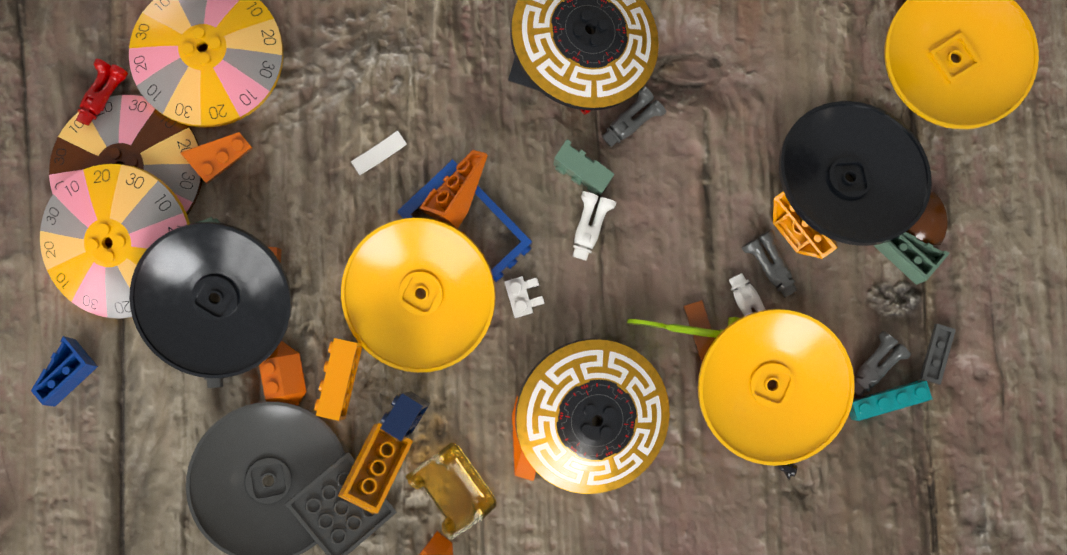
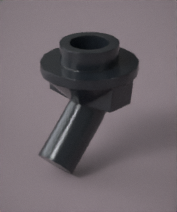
M795 463L777 465L789 480L792 476H796L798 466Z

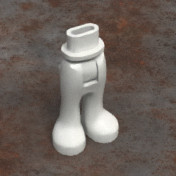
M582 191L581 198L584 208L575 233L574 244L576 245H573L575 249L572 256L587 261L589 253H592L590 249H593L598 240L606 213L614 209L617 202L600 197L593 223L589 225L599 196Z
M742 273L729 279L733 287L731 291H734V298L744 316L753 313L752 307L756 312L766 310L759 294Z

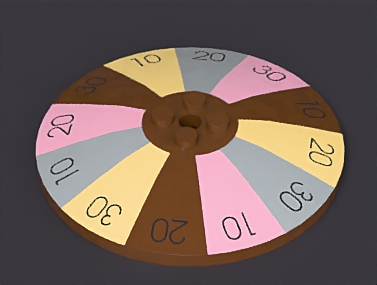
M118 95L111 96L108 99L104 111L96 115L97 119L92 120L89 126L76 121L79 112L64 126L54 144L50 158L49 178L52 194L63 182L83 169L102 164H119L124 162L125 165L143 169L162 180L178 197L187 215L189 214L198 198L203 180L180 153L200 146L189 125L178 123L164 116L143 96ZM107 237L105 243L113 244L111 238Z

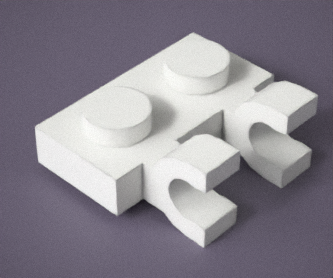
M523 276L504 281L515 318L532 314V307L545 304L543 296L529 299L527 289L540 286L537 277L524 281Z

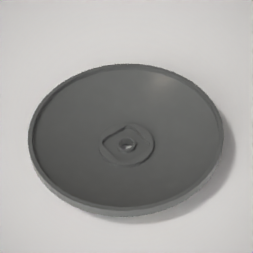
M261 402L238 408L219 419L208 429L191 456L186 476V495L192 518L204 537L228 555L303 554L317 543L285 503L345 454L337 436L323 420L299 406L282 402ZM264 476H273L274 482L271 486L263 484Z

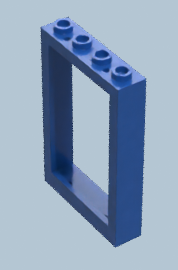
M452 159L397 211L403 219L413 218L411 214L423 204L428 194L434 188L437 190L444 183L443 179L446 176L450 177L457 170L456 166L458 164ZM477 185L475 194L521 241L491 270L493 279L497 282L504 276L502 272L507 267L511 269L518 262L516 259L521 254L525 256L532 249L530 247L532 241Z

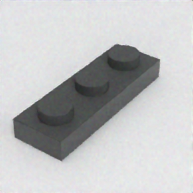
M934 324L919 379L941 385L956 329Z

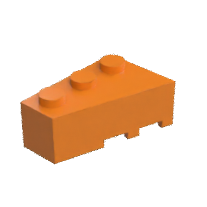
M238 132L180 153L203 181L208 184L250 152L252 147L241 133Z

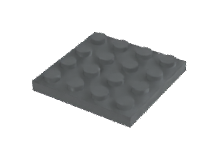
M349 452L345 453L285 503L326 555H348L397 513L386 498L379 512L372 514L338 496L355 462Z

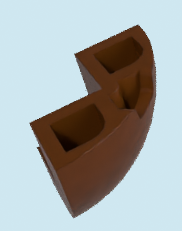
M931 192L924 213L906 232L924 243L941 245L946 235L948 221L944 204L936 193Z

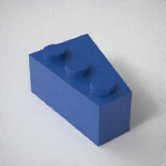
M62 337L61 345L56 353L53 352L50 357L52 358L46 369H43L31 389V392L42 405L55 407L98 367L76 339Z

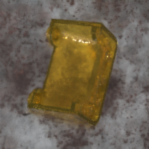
M455 443L448 444L405 476L411 487L415 489L424 487L446 519L442 522V531L450 541L484 519L496 507L494 495Z

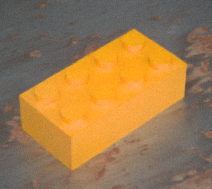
M334 338V341L330 342L328 348L330 358L329 361L326 360L324 365L325 379L320 382L319 391H321L320 399L316 400L314 410L317 411L316 416L337 421L346 419L363 348L361 343Z
M380 423L373 425L338 494L339 497L372 514L379 512L413 443V440L409 438L399 441L380 429L382 426Z

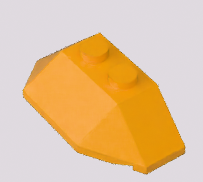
M784 191L774 198L773 224L796 253L823 259L838 248L835 240L820 234L800 218L790 205Z

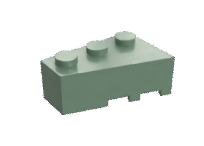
M567 139L554 158L555 170L562 175L568 174L572 177L571 180L578 185L582 183L588 187V192L601 196L612 180L614 173L598 161H593L585 155L586 152L582 149L578 151L570 146L572 142Z
M907 232L889 242L874 245L916 285L927 281L950 254L947 251L934 248L930 243L918 240L917 237Z

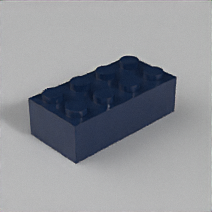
M412 391L397 394L391 403L394 407L391 411L386 412L380 421L383 424L380 429L399 441L405 440L411 436L430 403Z

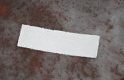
M396 131L364 154L352 160L351 163L358 174L361 175L407 145L399 131Z

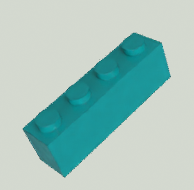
M918 380L853 399L849 415L851 420L860 421L933 399L927 381Z

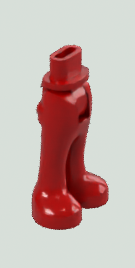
M101 59L94 61V67L98 71L97 78L85 93L80 103V109L77 110L79 114L76 121L87 126L90 125L92 120L97 119L96 115L104 111L111 94L128 75V72L114 64L110 66Z

